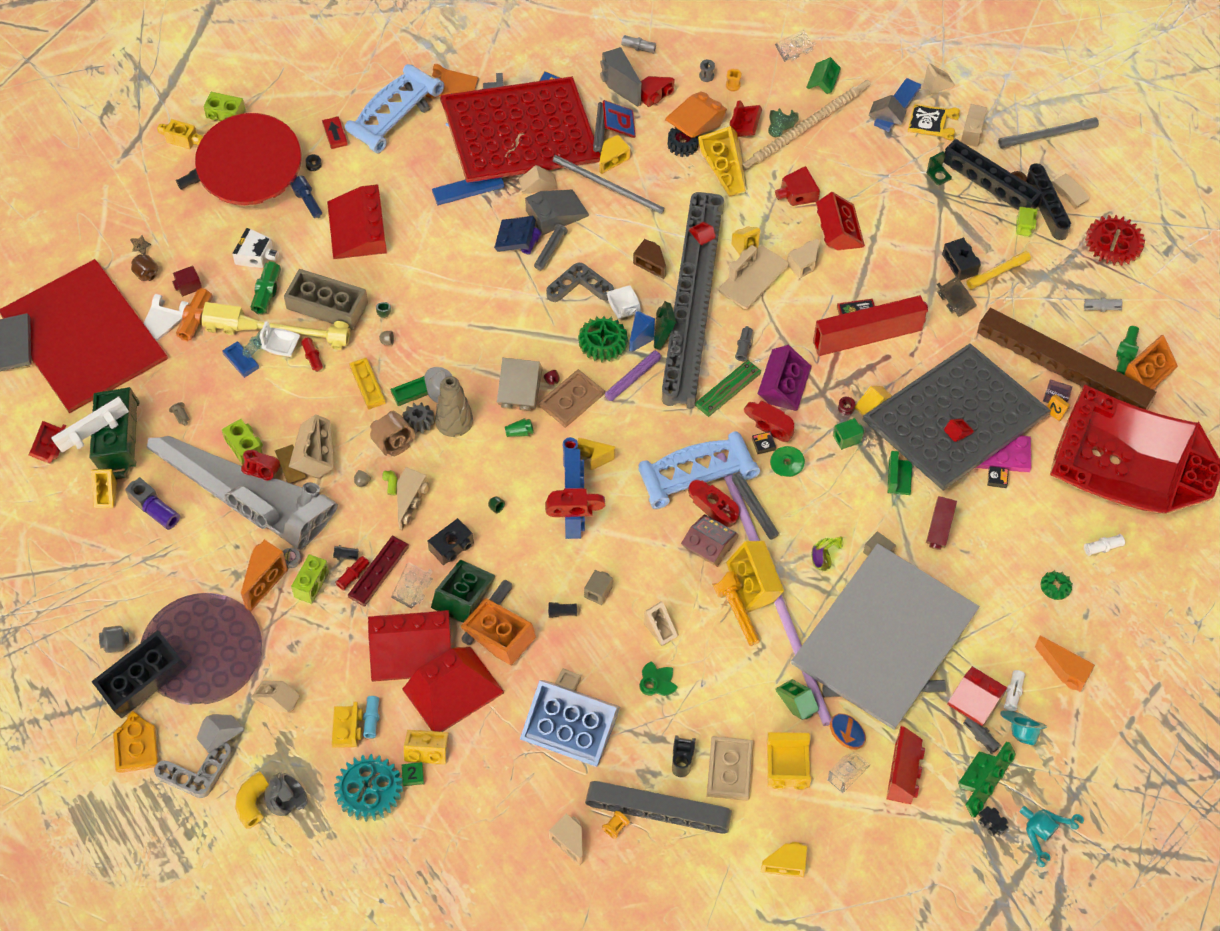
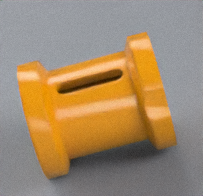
M729 69L727 71L728 80L726 81V88L729 91H738L741 87L740 79L742 73L738 69Z
M615 811L611 820L607 824L602 825L604 832L613 839L618 837V833L624 826L630 824L629 820L619 811Z

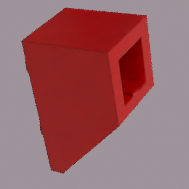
M646 77L641 81V101L648 108L657 104L661 99L672 94L675 79L673 77Z

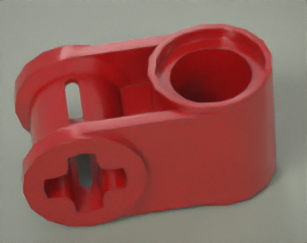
M246 450L243 453L244 464L241 467V471L246 475H252L268 481L274 477L280 468V462L274 456L262 454L255 450Z

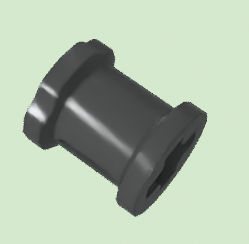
M709 59L703 60L700 63L701 72L699 78L703 82L712 81L714 79L713 70L715 69V63Z

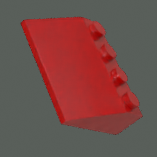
M378 184L360 186L327 201L333 260L387 253Z
M449 610L368 616L371 681L410 679L419 668L450 650Z

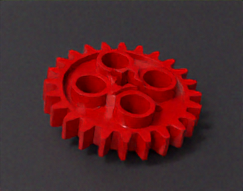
M1108 215L1107 219L1101 216L1100 221L1095 219L1094 223L1090 224L1085 238L1087 241L1086 246L1090 247L1089 252H1094L1093 257L1100 256L1099 261L1105 259L1106 264L1112 261L1113 266H1115L1116 262H1119L1122 266L1124 261L1130 264L1131 260L1135 261L1137 257H1140L1144 249V234H1140L1142 229H1136V223L1131 225V219L1124 221V216L1121 219H1118L1117 215L1114 218ZM1119 229L1120 233L1114 250L1110 251L1116 231Z

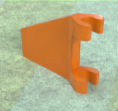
M434 64L432 76L436 78L441 77L440 80L444 82V89L439 96L475 90L478 81L477 76L448 70L439 64ZM429 93L426 94V97L434 98L433 95Z

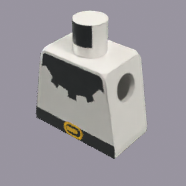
M249 228L245 229L232 253L235 265L263 268L268 259L277 261L279 258V251L273 250L271 239Z

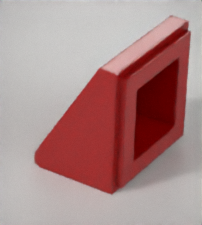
M701 222L689 229V232L701 245L716 237L713 226L705 222Z
M951 419L944 428V431L954 442L974 432L963 419Z

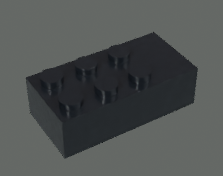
M157 630L91 682L111 709L122 719L188 666L162 633Z

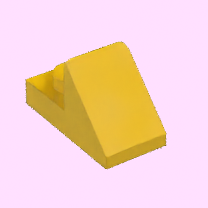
M578 438L580 455L592 457L591 470L615 459V446Z

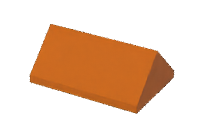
M1160 335L1128 364L1125 376L1154 389L1178 367L1164 335Z

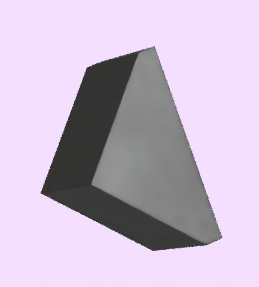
M893 95L874 101L869 116L902 125L906 109Z

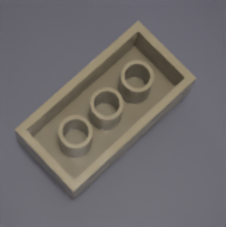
M303 269L297 271L284 294L286 309L332 324L335 321H342L349 325L348 328L354 330L368 303L366 289Z

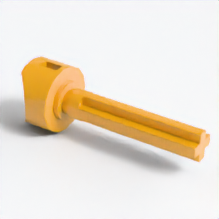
M735 571L726 572L719 583H712L718 597L727 598L749 646L758 644L760 641L737 593L742 587Z

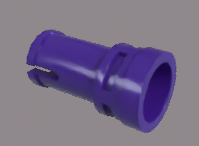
M534 227L529 248L521 249L522 253L527 255L531 253L535 243L542 236L539 229Z

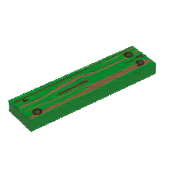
M746 360L696 401L695 406L706 416H711L761 374V370L752 362Z

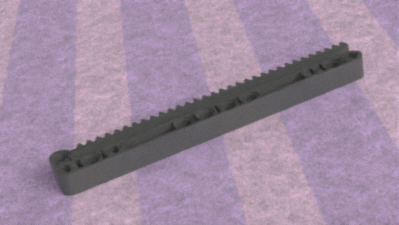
M695 192L691 195L674 305L676 324L670 332L661 399L666 406L681 403L687 404L688 409L695 408L720 221L724 209V198L719 194ZM701 222L713 226L716 236L715 239L703 245L699 244L689 232L690 228ZM674 331H678L682 336L681 353L677 356H671L670 354Z

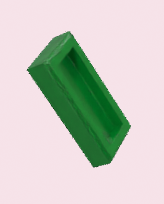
M425 376L390 389L397 406L428 395Z

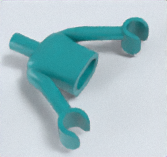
M1023 806L1019 811L1028 819L1026 831L1038 856L1036 864L1041 868L1045 867V863L1040 858L1050 861V855L1042 851L1035 834L1046 842L1060 826L1056 822L1069 824L1074 830L1079 828V825L1074 822L1075 820L1081 824L1084 822V818L1080 814H1075L1070 819L1056 815L1046 809L1033 813L1026 806Z

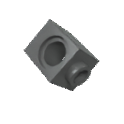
M141 477L132 481L125 489L128 499L142 511L144 502L150 496H157L156 491Z

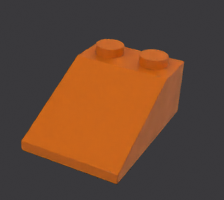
M700 91L688 97L665 120L693 138L720 127L727 108L722 106L719 101L710 98L707 93Z
M265 539L260 544H257L251 553L241 590V596L248 613L258 605L288 571L283 551Z
M487 598L482 601L461 625V628L490 653L511 666L536 638L531 622Z

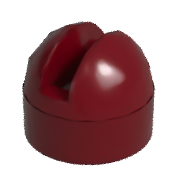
M551 370L543 376L546 383L554 386V382L558 384L560 381L557 370Z

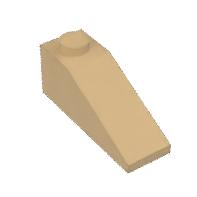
M970 104L961 142L969 146H978L987 107Z

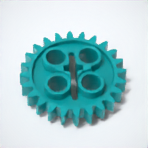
M370 754L369 759H365V756L362 755L361 761L354 757L353 765L346 762L347 770L340 769L342 776H336V780L339 783L334 784L337 790L334 794L338 798L337 804L342 805V811L348 810L349 817L355 813L356 820L364 816L365 822H367L369 816H372V819L376 821V815L379 814L380 817L384 818V811L392 813L390 806L397 807L395 800H401L399 792H403V787L401 786L403 783L402 778H398L400 772L399 770L395 771V764L389 766V759L382 762L380 755L374 760L372 754ZM364 772H371L367 777L361 776ZM382 782L388 783L385 787L378 786ZM353 788L359 789L356 793H349ZM369 799H376L373 804L366 803Z

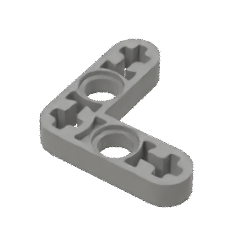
M225 742L211 751L197 774L165 760L155 765L154 773L157 779L196 798H205L210 794L231 759L232 750L229 744ZM225 749L226 754L222 753L219 757L218 751ZM211 765L217 767V771L214 774L206 773L207 767ZM167 768L169 773L173 774V776L171 777L170 774L165 772L162 775L160 770H165ZM181 775L188 776V781L184 784L177 783V779ZM204 784L205 789L198 791L195 785L202 786Z

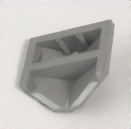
M212 714L202 721L196 738L204 749L210 753L244 729L232 715Z

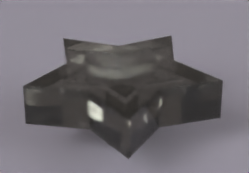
M143 234L138 239H130L133 244L132 252L139 251L145 255L146 248L151 244L145 241Z

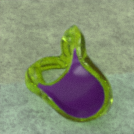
M842 536L835 539L823 538L814 544L811 556L816 569L827 571L831 568L832 560L828 549L833 545L838 549H842ZM826 541L829 542V543H828L827 545H825L824 547L819 548V547H820L822 544H824Z

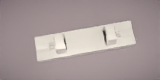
M117 397L52 437V440L61 452L74 445L77 449L85 446L82 440L108 424L111 429L118 426L116 419L129 411L122 400Z

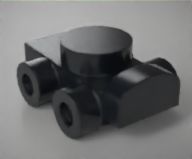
M987 806L978 814L981 817L978 820L979 824L982 827L988 824L990 828L987 831L991 836L995 834L1000 836L1009 828L1007 826V819L1005 817L1001 818L996 808L991 809Z

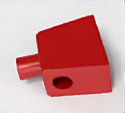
M804 166L784 176L781 188L775 190V195L778 200L787 198L791 206L819 201L820 189L807 167Z

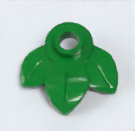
M652 661L643 667V678L639 684L640 691L648 696L655 694L668 696L678 689L677 685L671 682L673 677L672 667L657 669ZM650 684L653 688H647L646 686Z

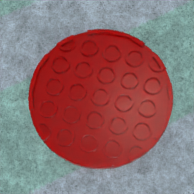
M261 113L238 114L218 122L203 136L195 155L196 171L204 188L210 194L218 197L219 200L235 205L260 204L272 197L279 196L296 179L302 161L300 144L292 129L283 121Z

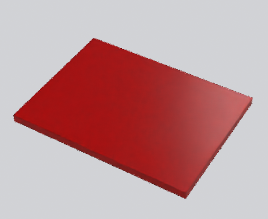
M573 76L445 94L440 97L467 183L526 174L535 165L545 170L565 168L553 162L555 155L577 166L600 161L601 155L599 151L595 152L593 150L594 135ZM519 134H524V135H521V136L519 137V141H518L519 144H518L517 147L515 148V146H516V141H515L516 138L518 137Z
M96 259L0 308V316L3 319L27 313L30 316L31 360L68 413L93 401L94 393L113 390L168 359L166 353Z

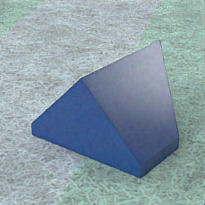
M636 311L630 336L629 351L633 352L654 340L655 318Z

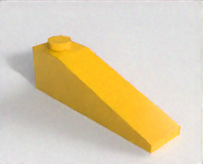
M730 126L699 136L701 153L706 158L729 197L746 192L741 151L736 131Z

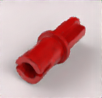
M304 338L301 341V345L305 351V358L309 360L312 370L318 372L323 368L319 358V351L315 348L312 338Z
M361 556L351 567L346 568L344 574L335 581L336 585L344 591L351 582L359 578L358 575L369 565V560Z

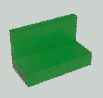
M831 57L817 62L808 81L807 88L811 89L819 85L826 94L831 93L841 67Z
M891 451L888 465L887 493L911 495L912 463L908 460H898L899 451Z

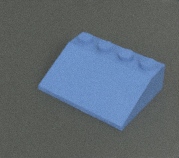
M539 680L520 740L598 767L615 725L620 706L546 680Z

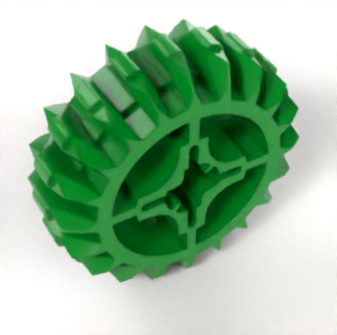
M596 316L595 320L589 319L588 323L584 322L583 327L579 330L578 341L583 354H587L588 358L593 357L594 362L597 359H600L601 362L607 359L610 362L611 358L617 359L618 355H622L623 350L627 347L628 337L626 329H624L623 324H619L618 319L613 321L612 316L609 319H606L605 316L599 319Z

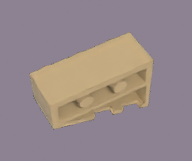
M315 414L300 425L289 467L316 478H320L334 469L330 420Z

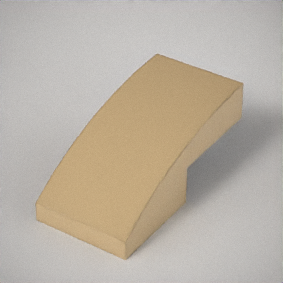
M1066 173L1052 181L1060 196L1065 195L1074 209L1090 199L1085 190Z

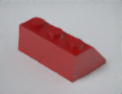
M830 192L816 202L817 214L820 217V226L823 230L824 241L827 246L837 251L863 248L865 246L853 203L834 192Z
M904 726L900 727L895 742L886 800L911 805L913 798L918 797L919 786L916 785V780L921 777L922 767L919 766V761L924 758L925 748L922 747L923 739Z

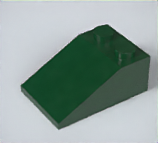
M460 559L435 589L431 608L436 611L449 610V617L464 623L480 605L495 579V575Z

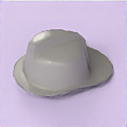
M432 367L425 373L428 395L436 403H438V395H440V382L445 377L452 376L448 370L442 367Z

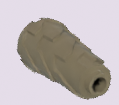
M452 376L445 377L440 382V395H438L435 415L437 429L443 435L455 437V434L464 435L473 424L472 411L465 397L464 390L459 380Z

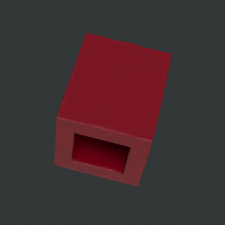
M193 265L173 273L175 280L172 281L175 291L179 290L182 297L202 288L200 278Z

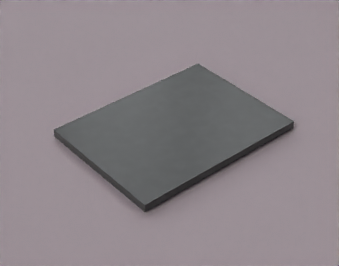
M969 343L863 415V420L944 491L1050 415L1051 410ZM951 419H963L974 432L954 442L944 431V428Z

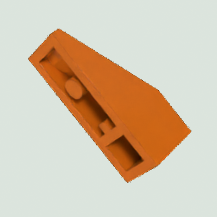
M1040 635L1035 645L1036 650L1067 687L1081 692L1095 664Z

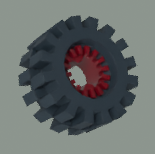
M671 128L668 132V149H670L671 153L674 152L676 156L680 154V157H683V154L688 157L689 153L693 155L694 151L696 152L698 148L699 135L691 138L678 128Z

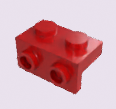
M738 100L729 125L736 131L737 137L755 135L762 108L760 105L744 107L742 101Z
M42 421L28 456L48 464L51 463L53 458L57 459L60 450L53 442L52 437L65 430L67 425L63 424L60 428Z

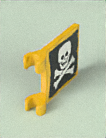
M914 104L908 132L941 136L952 141L955 137V129H944L947 117L952 120L959 119L960 109L956 107L945 109Z

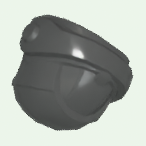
M278 773L271 778L269 786L265 790L264 801L267 808L273 814L286 816L294 807L298 810L304 809L307 805V795L295 778L286 773Z

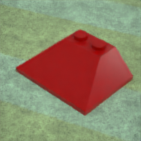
M471 646L452 648L419 668L402 688L430 730L435 732H444L504 694L502 688Z

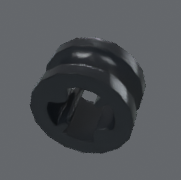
M315 154L307 156L306 168L309 171L319 170L321 168V158Z

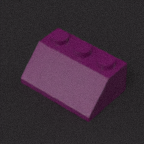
M789 344L772 349L757 394L770 405L797 411L811 365Z

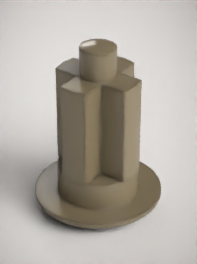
M178 402L169 408V412L174 413L179 424L186 426L188 425L187 421L190 419L183 408L185 404Z

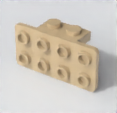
M751 245L747 250L742 251L736 261L730 264L728 268L729 278L719 287V293L743 309H748L788 268L789 263L764 246H760L757 249Z

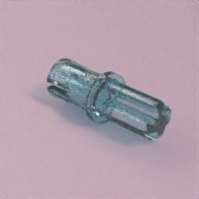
M262 328L254 337L250 338L249 343L242 349L243 356L250 358L258 349H261L260 332Z

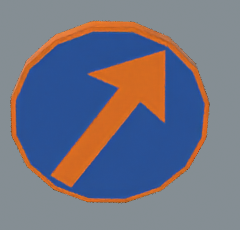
M838 713L830 720L832 735L841 745L853 750H857L864 745L866 741L865 732L853 717Z

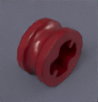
M842 397L838 405L839 413L845 416L854 413L856 405L854 399Z

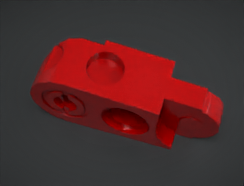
M762 400L759 404L748 402L744 407L745 414L756 421L755 427L764 432L770 431L772 437L779 441L789 442L794 435V421L784 411Z
M693 480L689 484V497L693 499V503L704 513L726 527H731L736 523L739 507L728 495L714 485H708L703 480ZM708 499H714L716 503H710Z
M564 488V490L552 491L548 495L545 502V512L548 516L556 518L593 516L592 511H598L606 506L605 497L600 494H587V489Z

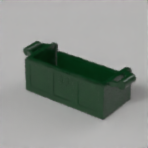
M130 387L93 394L92 413L117 397L122 400L129 411L116 419L118 426L111 429L108 424L91 435L89 458L98 469H112V471L125 469L124 471L113 472L115 479L126 478L130 467H136L137 463L134 458L137 406H139L140 401Z

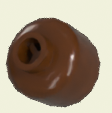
M139 254L131 261V270L139 280L151 281L156 278L158 265L149 255Z

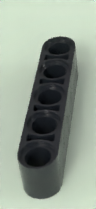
M1038 163L1031 164L1026 182L1042 192L1038 207L1052 236L1056 240H1065L1071 227V221L1045 168Z

